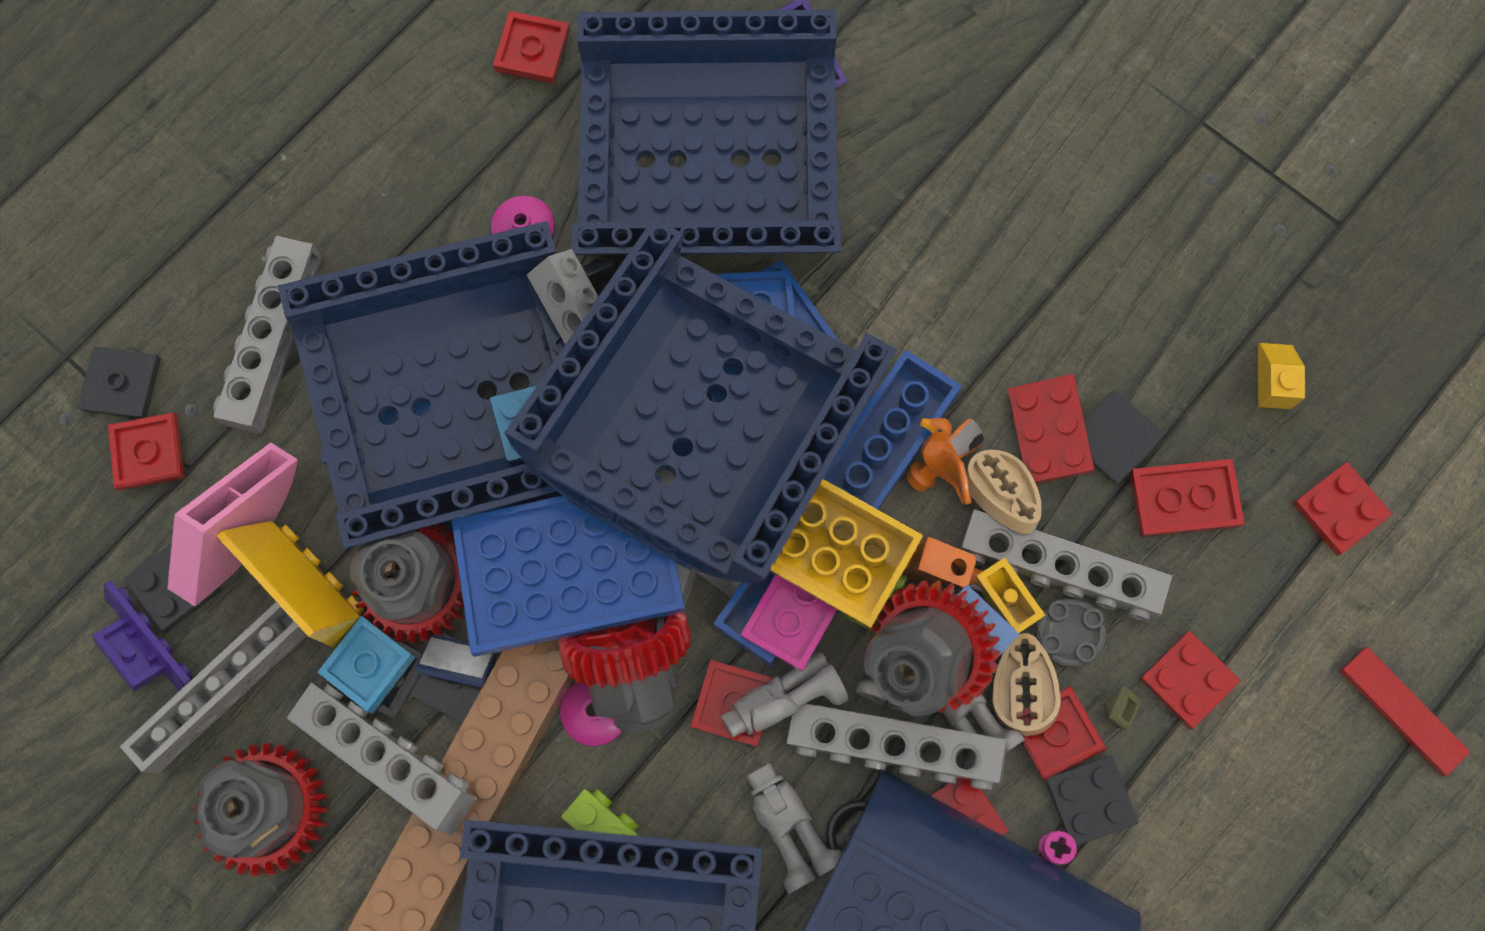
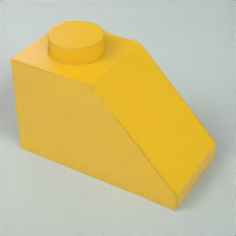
M1259 343L1258 407L1294 408L1305 399V366L1293 345Z
M1003 558L976 576L987 604L1019 634L1045 616L1006 558Z

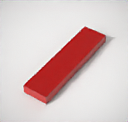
M1368 647L1362 648L1339 670L1441 776H1448L1471 753Z

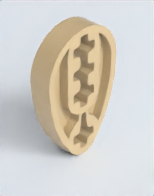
M984 450L975 454L966 469L971 497L988 515L1002 525L1019 534L1034 532L1041 519V499L1034 478L1025 464L1014 455L1000 450Z
M1022 633L1006 648L998 664L993 686V709L998 721L1007 730H1017L1022 736H1032L1046 731L1054 724L1059 714L1061 698L1055 668L1048 653L1035 636ZM1021 644H1028L1029 650H1035L1029 653L1028 666L1023 665L1021 652L1015 651L1021 649ZM1022 677H1029L1030 683H1036V685L1030 686L1029 694L1031 700H1036V702H1032L1030 705V715L1037 717V719L1031 720L1030 726H1025L1023 720L1017 719V717L1023 715V704L1016 701L1021 700L1023 697L1022 686L1016 685V683L1022 682Z

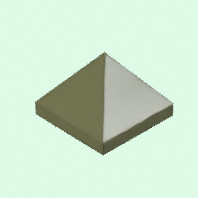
M1122 686L1105 703L1109 718L1123 730L1128 731L1139 709L1141 699L1127 687Z

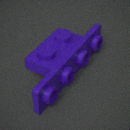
M111 580L104 583V598L121 619L93 635V642L133 692L164 673L177 690L180 691L193 679L188 667L184 663L178 665L171 656L173 652L167 641L162 637L158 639L153 634L149 619L144 613L140 612L137 614L131 606L132 600L126 590L122 587L117 589Z

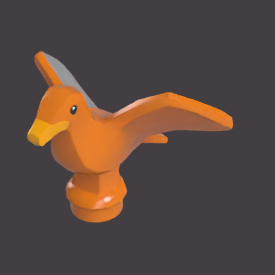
M922 418L920 426L930 430L932 433L921 446L923 461L912 463L910 469L906 472L907 481L914 489L924 492L929 487L934 486L936 477L939 476L954 486L962 504H971L969 483L964 463L961 459L975 451L983 443L984 436L980 427L974 420L969 418L951 435L952 426L947 419Z

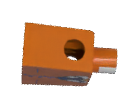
M926 537L920 541L902 573L907 579L918 583L926 580L929 586L940 580L943 591L950 584H954V594L961 592L966 585L982 592L976 576L983 571L974 568L976 556L931 537Z

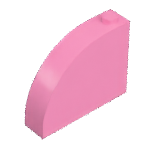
M269 443L175 513L167 589L193 606H196L232 576L242 563L216 535L221 530L267 521L274 522L291 488L298 459L273 443Z

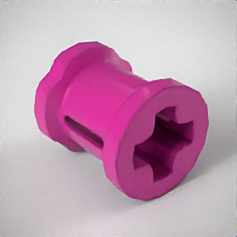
M1051 831L1043 835L1038 842V851L1041 853L1042 858L1053 864L1069 863L1076 855L1077 846L1075 840L1066 832ZM1059 840V845L1064 847V852L1055 855V850L1050 848V843L1058 842Z

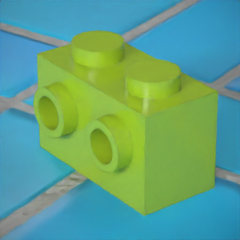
M597 788L593 793L588 789H584L561 816L575 830L641 836L635 831L639 825L626 813L623 812L618 816L610 809L609 806L613 802Z

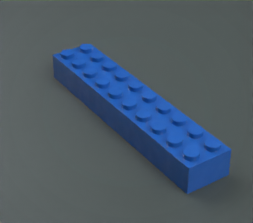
M905 349L859 415L823 479L880 510L920 452L923 442L932 433L930 430L920 426L921 419L943 418L957 398L962 385ZM769 571L765 580L741 583L713 623L714 629L769 668L773 666L777 657L742 638L741 633L776 575Z

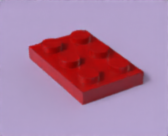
M1074 373L1008 388L1022 461L1036 484L1095 472Z
M1233 459L1137 468L1130 471L1140 537L1237 528L1245 525Z

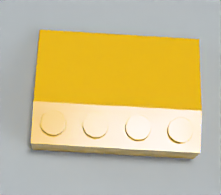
M822 479L770 571L871 629L923 535Z
M273 521L221 530L216 535L308 637L336 649L360 616H363L362 613L366 609L356 608L355 605L359 601L353 595L347 598L340 591L344 586L342 582L332 572L329 571L325 574L318 567L322 561L308 547L304 551L296 543L300 539L299 536L287 524L280 527Z

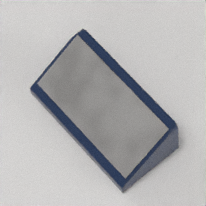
M432 635L416 666V672L481 688L495 666L496 653L473 657L469 642Z

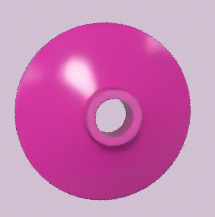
M517 196L506 200L497 208L492 217L491 232L494 234L548 221L553 237L555 221L551 210L541 200L531 196ZM520 218L527 219L523 225H517L516 221Z
M576 682L567 690L560 706V718L565 731L572 739L587 746H601L613 741L622 733V730L615 726L612 719L588 715L587 708L592 704L588 686L586 683L579 684Z

